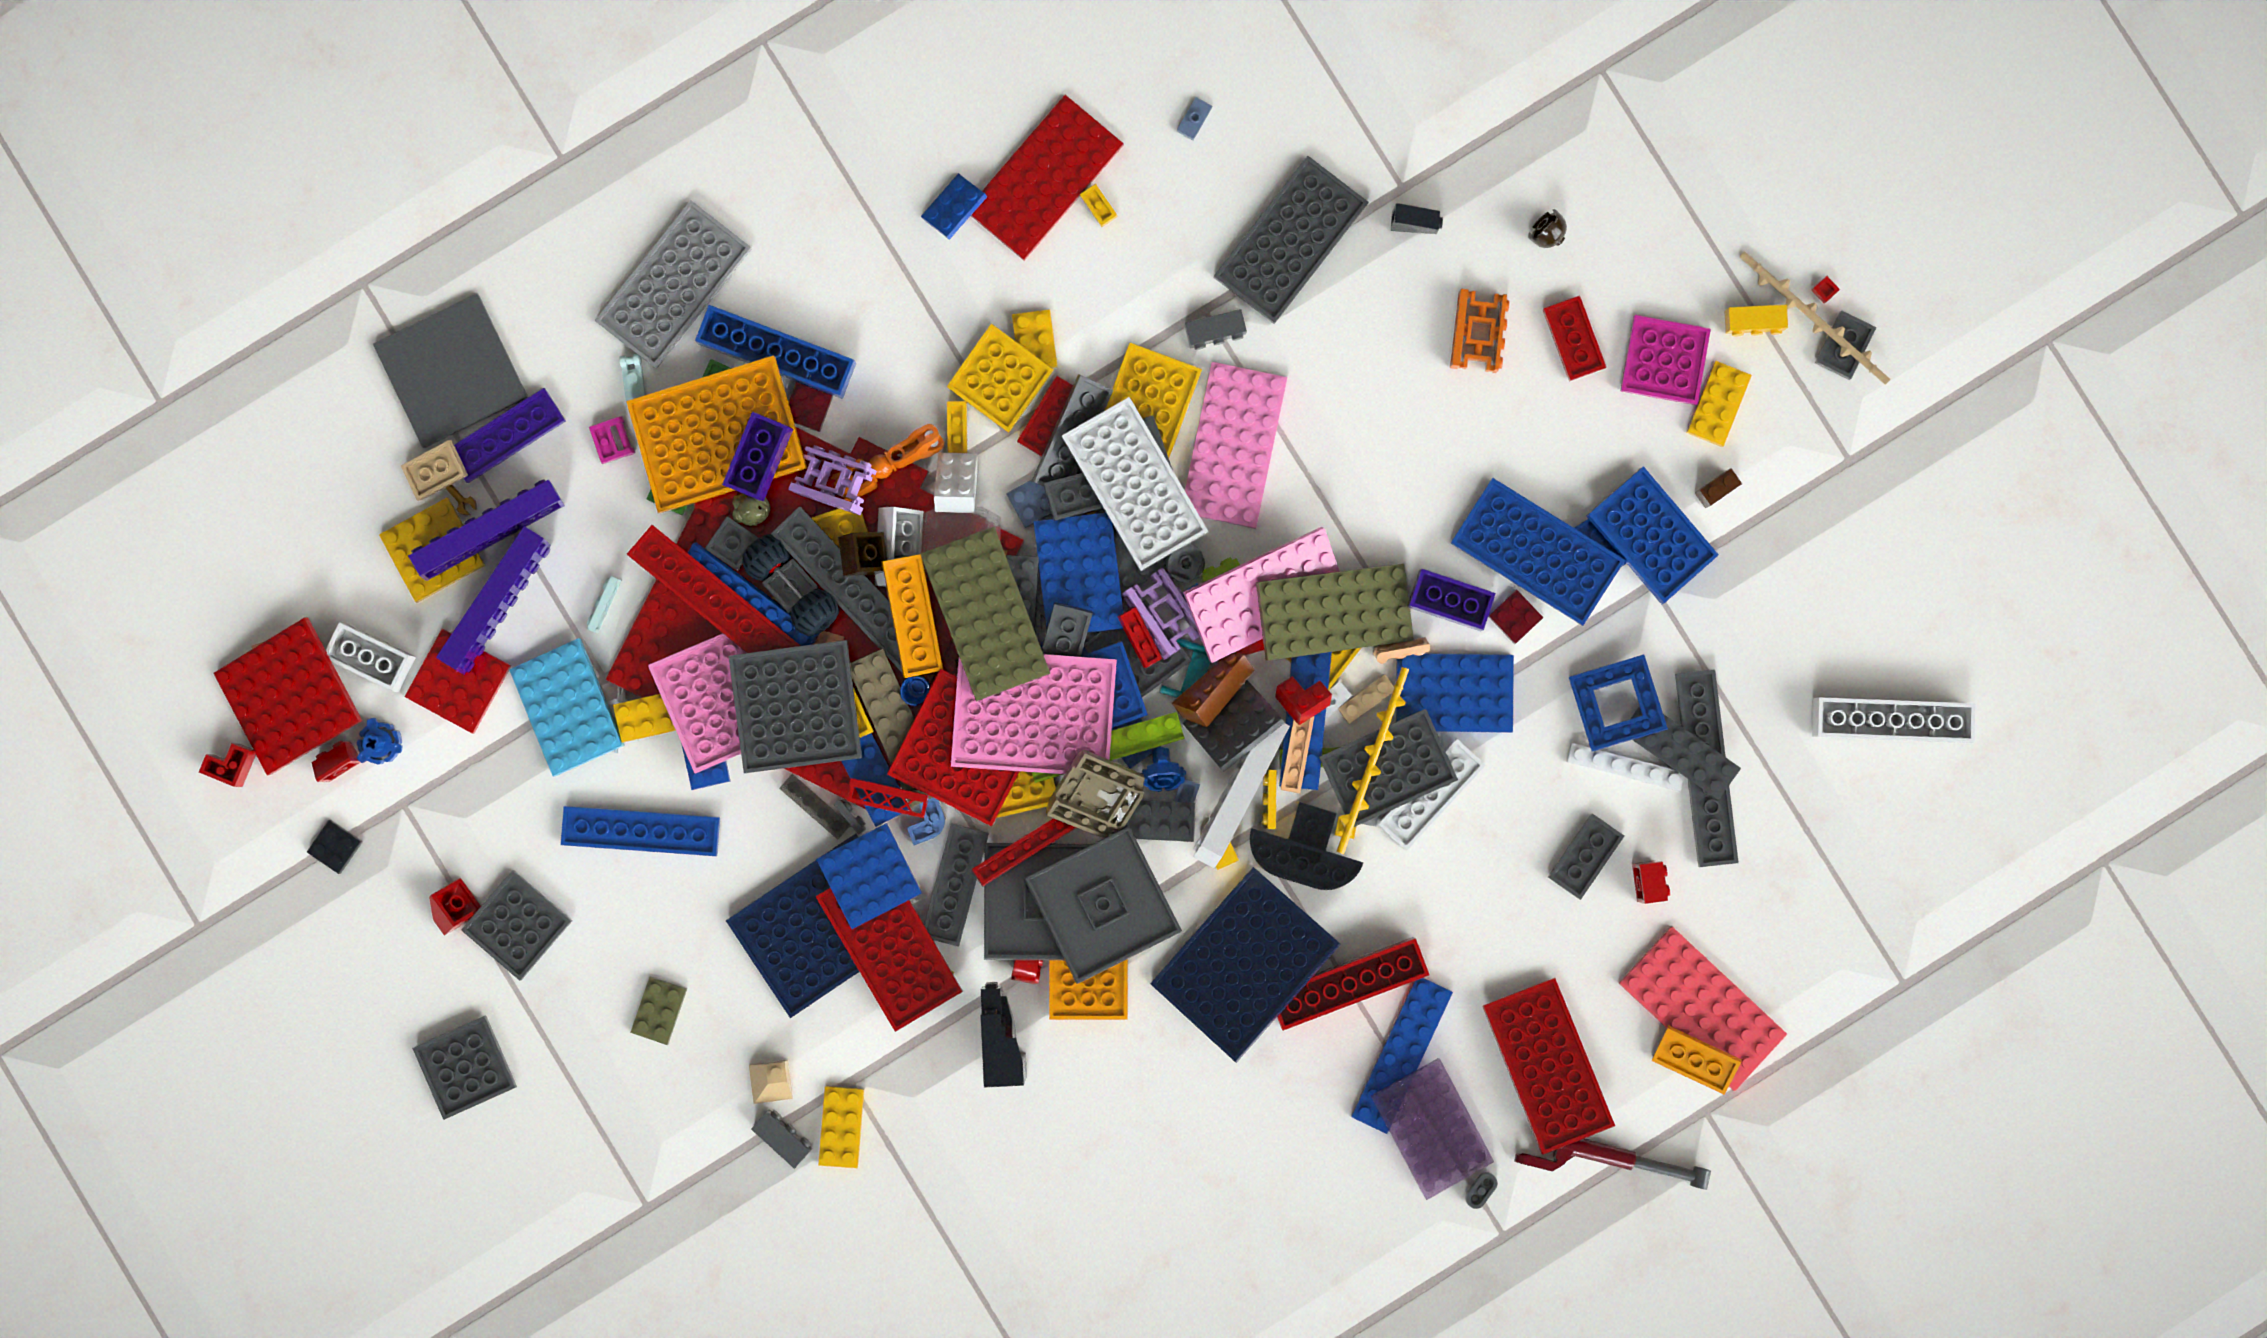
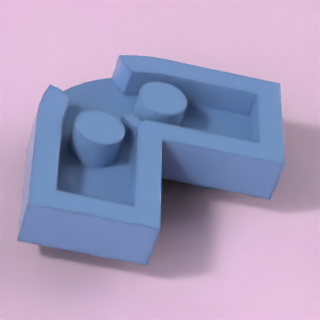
M935 798L928 800L924 817L925 821L907 827L914 846L937 837L944 828L945 816L939 800ZM923 802L919 804L921 810H922Z

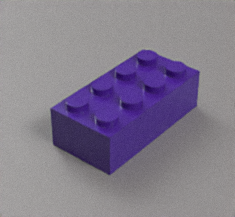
M752 412L722 485L764 502L793 429Z
M1420 569L1408 607L1481 632L1485 628L1496 593L1425 569Z

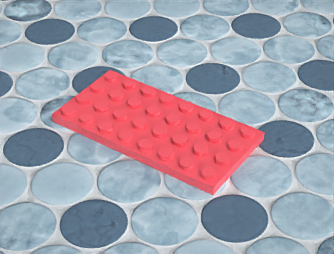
M1672 926L1619 982L1631 996L1666 1028L1669 1025L1742 1059L1729 1085L1733 1091L1739 1088L1787 1035L1781 1027Z

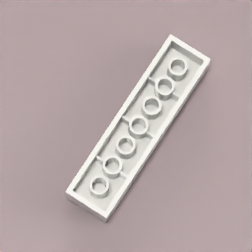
M1813 698L1812 737L1975 743L1976 703Z
M1284 723L1239 760L1236 770L1230 777L1227 787L1220 796L1217 806H1215L1209 821L1202 831V835L1193 848L1196 851L1193 856L1194 858L1212 868H1215L1287 733L1289 725Z

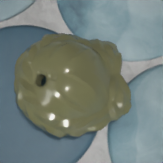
M743 493L733 497L732 502L734 506L733 520L749 526L758 525L769 516L770 503L766 497L763 502Z

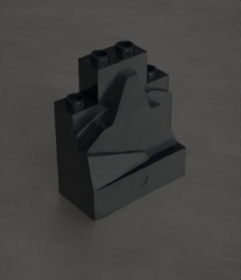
M986 982L985 986H982L980 989L984 1088L1024 1086L1027 1078L1026 1053H1020L1015 1021L1008 998L1003 996L1002 985H998V982Z

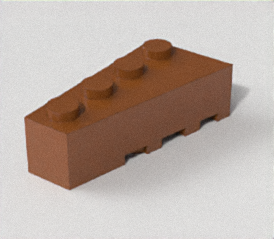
M1231 653L1222 658L1171 704L1183 719L1208 727L1255 670L1243 654Z

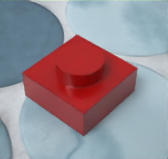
M1826 276L1811 290L1825 304L1840 289Z

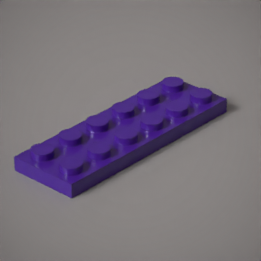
M545 388L454 445L468 476L464 477L466 483L475 480L566 422Z

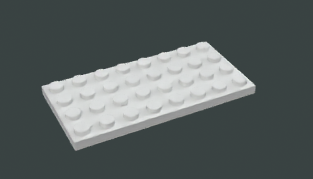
M1130 397L1062 435L1068 449L1140 571L1208 533L1202 519Z

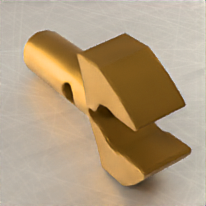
M452 484L446 487V490L458 502L459 507L456 510L460 514L471 515L465 509L464 503L470 504L474 510H477V503L473 497L464 498Z

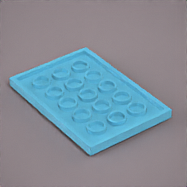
M580 638L509 669L553 777L625 746L621 742L619 730Z

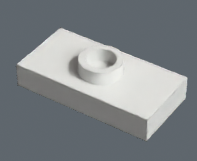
M1340 681L1329 690L1332 698L1330 706L1326 708L1325 720L1352 697V694Z

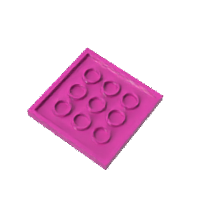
M1634 315L1620 392L1697 405L1711 329Z

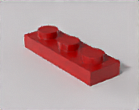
M1136 607L1117 616L1143 668H1147L1162 659Z

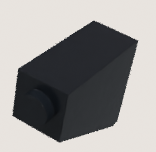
M1396 203L1393 208L1391 231L1437 234L1439 229H1442L1443 217H1440V211Z

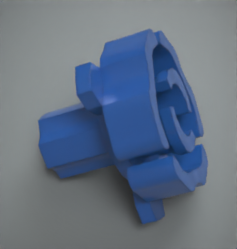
M376 718L368 719L367 726L359 732V736L364 737L363 740L356 742L360 752L357 756L358 761L361 763L368 761L377 765L384 764V762H392L403 749L400 731H391L395 739L393 743L390 734L380 729L385 727L388 730H393V724L378 722ZM391 751L390 756L385 758L384 760L376 759L377 757H383L387 755Z
M1155 748L1152 751L1153 764L1148 765L1147 769L1142 770L1145 778L1143 785L1148 787L1149 790L1161 792L1164 787L1166 791L1177 789L1179 785L1185 782L1186 770L1182 766L1179 767V763L1171 762L1169 748Z

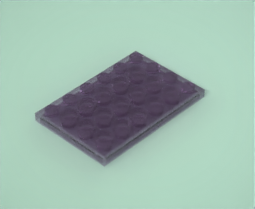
M1439 1058L1371 1095L1377 1110L1426 1200L1494 1162Z

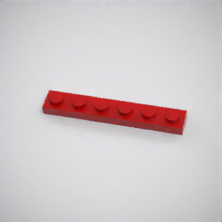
M1053 818L972 868V872L983 887L1077 827Z

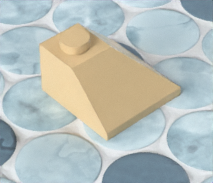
M788 1060L749 1065L754 1104L793 1099Z

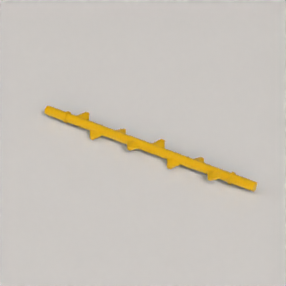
M1401 667L1397 682L1393 686L1394 690L1387 710L1377 712L1376 716L1382 721L1375 744L1365 746L1364 748L1370 758L1362 780L1352 782V785L1358 792L1350 814L1340 816V820L1346 826L1344 831H1342L1343 834L1336 852L1344 854L1349 838L1352 836L1351 832L1359 811L1369 808V805L1363 798L1371 776L1381 774L1380 769L1375 764L1383 742L1393 740L1394 736L1389 732L1388 728L1395 708L1404 706L1406 703L1400 694L1404 689L1403 685L1409 671L1407 668Z

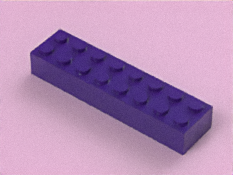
M540 480L534 484V488L518 492L517 497L512 500L510 498L505 499L499 503V507L483 511L482 516L477 519L475 517L470 518L464 522V526L460 528L454 527L447 531V535L431 539L429 541L430 544L427 546H419L411 551L412 554L408 555L419 576L428 581L522 530L524 526L527 527L564 507L565 505L550 480Z
M524 526L436 658L464 675L466 672H470L477 655L480 656L485 650L484 645L487 640L492 639L495 635L497 625L505 620L509 607H513L517 602L519 592L527 587L531 574L534 575L539 569L541 559L546 558L549 554L551 544Z

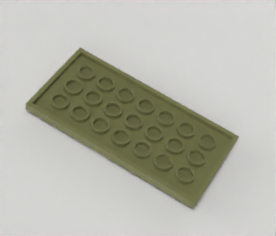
M995 527L921 553L922 561L976 702L1050 674Z
M1404 563L1256 582L1266 661L1414 640L1410 607H1408L1409 597Z

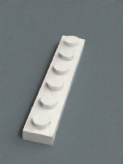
M1574 743L1570 745L1566 761L1676 791H1681L1684 776L1674 769L1601 750L1592 752L1591 748Z

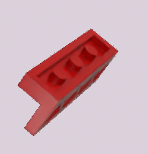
M855 778L850 779L847 801L915 817H925L929 795ZM854 788L863 789L867 796L861 800L852 798ZM879 792L883 794L886 800L876 804L871 795ZM896 796L901 797L905 805L900 808H894L890 800ZM869 798V800H870L871 802H867V801H863V800ZM914 801L923 802L921 813L913 812L909 804Z

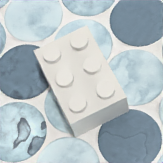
M938 452L934 491L935 512L974 513L978 472L977 454Z

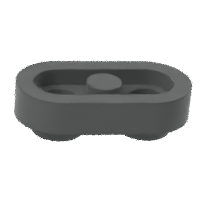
M1489 1172L1479 1175L1465 1195L1466 1203L1471 1208L1479 1209L1486 1203L1497 1188L1498 1182L1496 1177ZM1490 1179L1489 1185H1484L1483 1181ZM1478 1195V1200L1472 1201V1196Z

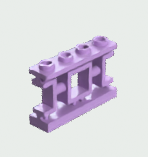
M814 445L813 448L806 446L805 450L808 453L807 455L804 454V459L810 461L804 479L796 476V484L791 482L788 490L800 496L861 515L863 508L859 505L864 500L857 496L863 479L872 481L871 475H876L877 471L872 469L871 464L861 460L860 463L855 462L856 459L845 455L844 458H841L840 454L829 450V453L824 452L825 449ZM815 456L830 460L832 463L824 461L822 469L818 470L821 461L815 458ZM846 466H849V467H852V468H855V469H858V470H861V471H864V472L861 473V472H857V471H856L855 474H854V477H853V479H852V481H851V480H849V478H850V476H851L852 471L849 470V469H847ZM832 469L841 471L835 489L826 486ZM817 477L815 487L821 489V491L804 487V484L812 486L814 478ZM846 487H847V488H849V490H848V492H847L846 497L849 498V499H851L852 502H849V501H846V500H843V499H840V498H837V497H834V496H835V494H836V495H839V496H843L844 491H845V489H846Z
M1161 568L1150 576L1154 583L1153 586L1142 592L1136 584L1126 590L1121 597L1130 609L1133 607L1137 608L1159 653L1165 660L1181 649L1176 640L1188 633L1192 641H1194L1200 635L1188 603L1183 598L1182 591L1174 585L1170 573ZM1162 585L1168 594L1160 599L1155 589ZM1147 594L1154 602L1148 608L1140 600ZM1165 601L1176 615L1175 618L1166 624L1163 623L1154 608ZM1184 617L1189 627L1182 631L1176 622ZM1170 626L1176 636L1168 641L1162 631Z

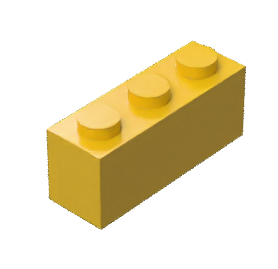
M1787 305L1729 307L1724 311L1726 334H1732L1734 337L1743 336L1744 333H1751L1752 336L1762 335L1763 332L1777 335L1782 334V331L1788 328Z

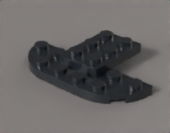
M1302 802L1298 804L1288 839L1253 828L1250 831L1251 852L1256 862L1266 872L1315 889L1333 890L1348 884L1358 875L1364 863L1326 851L1337 813Z

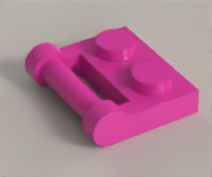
M623 416L589 427L601 464L635 454L634 447H631L623 424L625 423ZM616 426L624 450H618L611 427Z

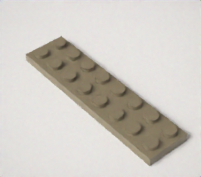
M880 649L851 662L850 667L852 679L892 764L914 717L908 704L901 698L900 686L884 650ZM899 781L902 789L925 794ZM914 801L909 805L912 808L922 802Z

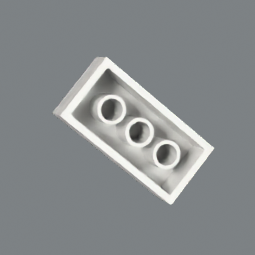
M340 622L326 648L332 663L395 692L400 691L416 658L361 630Z

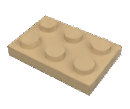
M448 440L401 465L417 501H421L468 476L452 440Z

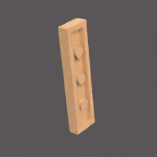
M1314 716L1301 725H1298L1293 719L1280 790L1294 793L1301 792Z

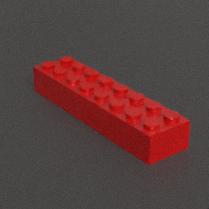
M1411 937L1314 974L1278 1015L1277 1019L1282 1031L1429 976L1430 974L1416 938Z

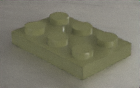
M650 976L630 1033L669 1045L687 988Z

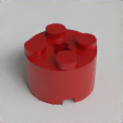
M1014 960L1011 980L1038 984L1043 960Z

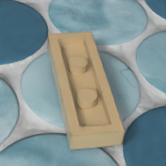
M1384 674L1339 707L1338 710L1348 724H1351L1392 694L1394 690L1393 684Z

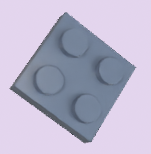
M1032 480L1006 493L1025 528L1032 525L1033 521H1039L1051 514L1044 487L1032 482Z

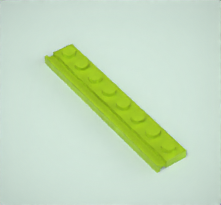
M1177 712L1111 731L1109 760H1115L1185 739ZM1032 772L1035 783L1064 775Z

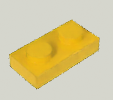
M1096 184L1080 194V197L1101 227L1117 218L1116 212Z

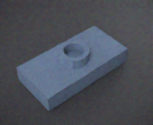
M1196 97L1180 123L1177 132L1194 141L1213 106Z

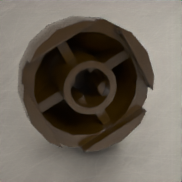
M1552 209L1553 213L1551 214L1546 212L1532 226L1535 229L1533 233L1529 232L1528 238L1539 247L1551 248L1555 245L1559 246L1565 240L1567 224L1564 217L1555 209Z

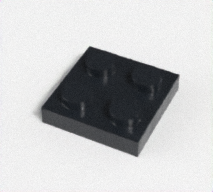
M328 820L307 853L337 874H341L363 841L334 821Z

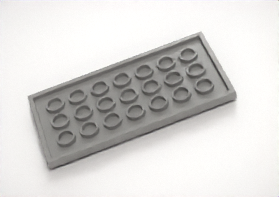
M690 200L595 319V322L657 369L752 248Z

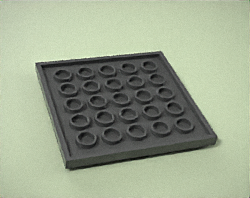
M847 640L728 656L744 774L862 758Z

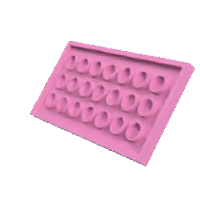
M1212 362L1185 488L1187 496L1201 518L1256 529L1288 377Z
M1323 527L1315 529L1183 592L1210 662L1213 663L1263 639L1256 582L1340 572Z

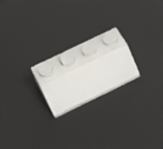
M899 507L879 508L877 532H884L887 560L922 553L924 511ZM884 572L875 575V586L886 587Z

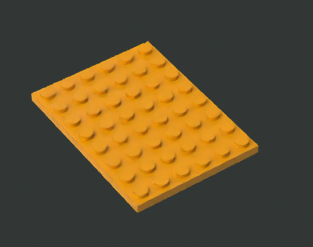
M775 356L626 401L658 513L735 491L722 484L752 412L793 429L774 478L807 469Z

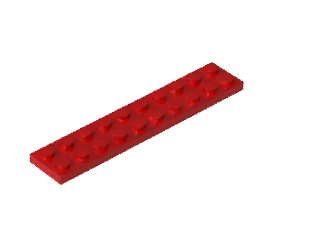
M654 525L647 529L627 553V556L746 653L800 646Z

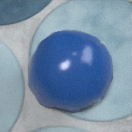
M920 675L906 678L900 688L901 698L906 704L917 706L924 701L930 689V682Z

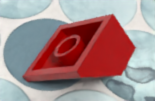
M461 878L429 896L433 921L444 936L470 920L481 907Z

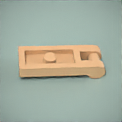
M1426 637L1414 639L1413 641L1377 646L1374 648L1373 654L1377 661L1383 664L1391 658L1402 659L1412 654L1423 655L1425 652L1430 651V644Z

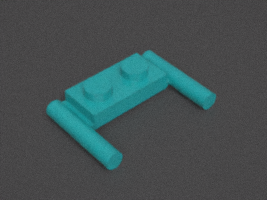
M1182 638L1177 640L1180 646L1194 651L1181 691L1162 685L1160 693L1178 698L1208 671L1210 665L1203 645Z

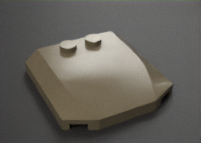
M1082 750L1076 755L1049 799L1046 815L1099 837L1106 838L1115 830L1119 831L1124 828L1139 805L1144 794V775L1094 753Z

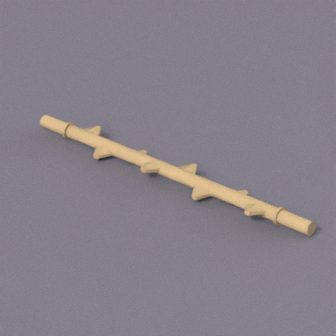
M1745 251L1741 254L1740 258L1754 272L1756 271L1760 275L1758 285L1771 284L1787 298L1785 304L1787 309L1797 307L1814 322L1812 330L1814 334L1824 331L1841 346V357L1852 355L1869 370V373L1871 372L1885 385L1891 380L1876 367V364L1874 365L1870 361L1872 355L1870 350L1860 353L1843 338L1845 331L1843 326L1833 329L1815 313L1817 306L1815 302L1806 305L1788 290L1790 283L1788 278L1778 281L1761 266V263L1756 262Z

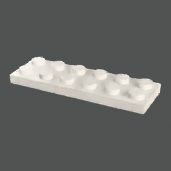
M1458 739L1445 751L1458 780L1389 811L1378 823L1406 851L1486 766Z

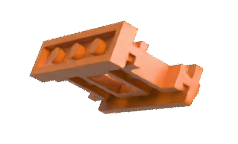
M1460 289L1458 292L1450 368L1466 369L1468 360L1486 362L1485 372L1497 373L1499 369H1502L1503 357H1500V353L1505 347V338H1502L1503 331H1506L1507 319H1504L1505 311L1508 312L1510 303L1507 300V294H1494L1493 303L1475 301L1476 291L1471 292L1468 289ZM1470 298L1469 306L1479 307L1478 317L1469 316L1467 323H1465L1467 300ZM1498 302H1500L1498 324L1495 327L1496 319L1486 318L1487 309H1496ZM1472 322L1490 324L1488 341L1470 339ZM1463 336H1466L1465 344L1475 345L1474 355L1464 354L1463 361H1461ZM1494 340H1496L1493 365H1491L1492 357L1482 356V347H1492Z

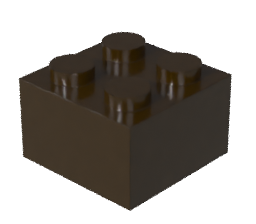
M884 532L850 533L838 537L843 576L883 573L881 561H887Z

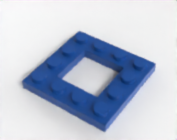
M1644 654L1569 677L1592 752L1668 729ZM1632 680L1643 716L1605 727L1594 690Z

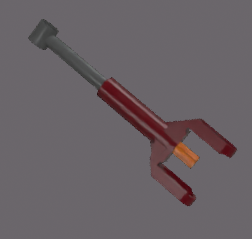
M1585 1138L1554 1150V1161L1525 1153L1515 1154L1514 1162L1553 1172L1573 1157H1579L1627 1170H1632L1635 1167L1690 1181V1186L1704 1190L1708 1188L1711 1170L1694 1166L1693 1170L1636 1156L1635 1151Z

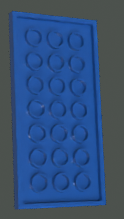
M1495 478L1491 479L1451 542L1455 547L1581 626H1584L1625 562L1620 556Z

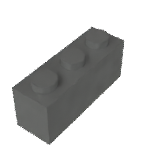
M1241 309L1186 322L1184 326L1190 349L1195 348V350L1206 348V345L1211 343L1220 345L1225 343L1224 340L1231 338L1232 341L1240 340L1247 333Z
M769 1109L751 1130L795 1169L813 1149L810 1146L811 1143L802 1136L801 1138L796 1134L797 1130L788 1123L786 1125L781 1120L782 1116L777 1111Z

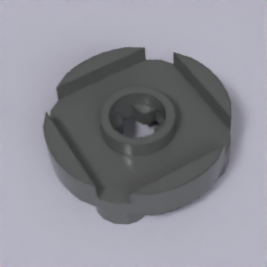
M1190 543L1167 556L1166 570L1174 579L1180 582H1190V580L1198 578L1205 568V559L1201 553L1202 551ZM1188 558L1190 564L1182 567V560Z

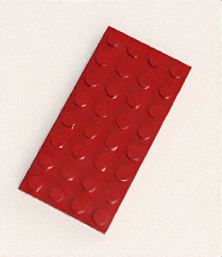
M1065 94L982 190L987 198L974 211L971 217L1025 261L1076 202L1080 194L1088 188L1119 152L1124 143Z
M831 888L816 896L895 1032L963 992L910 900L851 929Z
M1556 978L1482 1006L1542 1155L1615 1126Z

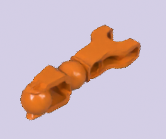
M926 424L913 431L907 439L890 448L888 452L885 451V455H875L870 459L869 463L871 468L877 471L876 475L872 474V481H866L860 486L857 496L861 497L877 488L876 482H878L876 478H887L893 469L897 471V468H903L919 459L931 457L941 451L944 447V441L939 435L938 429L932 424ZM927 431H933V433L924 436ZM938 441L937 446L931 447L932 444ZM897 454H902L901 459L894 460ZM858 459L855 462L860 463L862 459ZM846 466L847 469L852 471L851 476L849 478V480L852 481L854 477L853 474H855L856 471L859 472L861 470ZM841 472L836 473L831 477V479L835 480L834 488L836 487ZM846 487L842 497H845L844 500L850 502L851 499L846 497L849 488Z

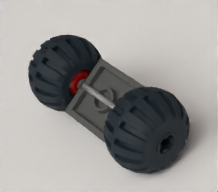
M772 534L761 536L748 546L742 556L745 571L752 578L764 581L763 585L786 612L789 613L791 611V621L797 631L806 636H814L815 634L822 633L835 621L839 613L835 598L828 592L818 589V586L794 559L790 560V553L785 549L780 540L776 539Z

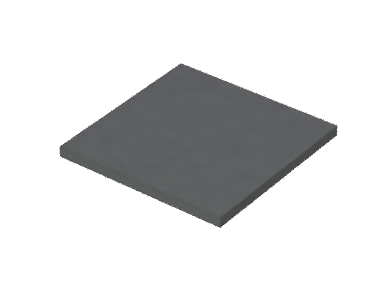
M478 293L373 343L423 448L529 398Z
M1129 826L1024 877L1076 984L1182 932Z
M984 843V861L1013 843ZM1052 843L984 885V960L1065 961L1024 877L1092 844Z

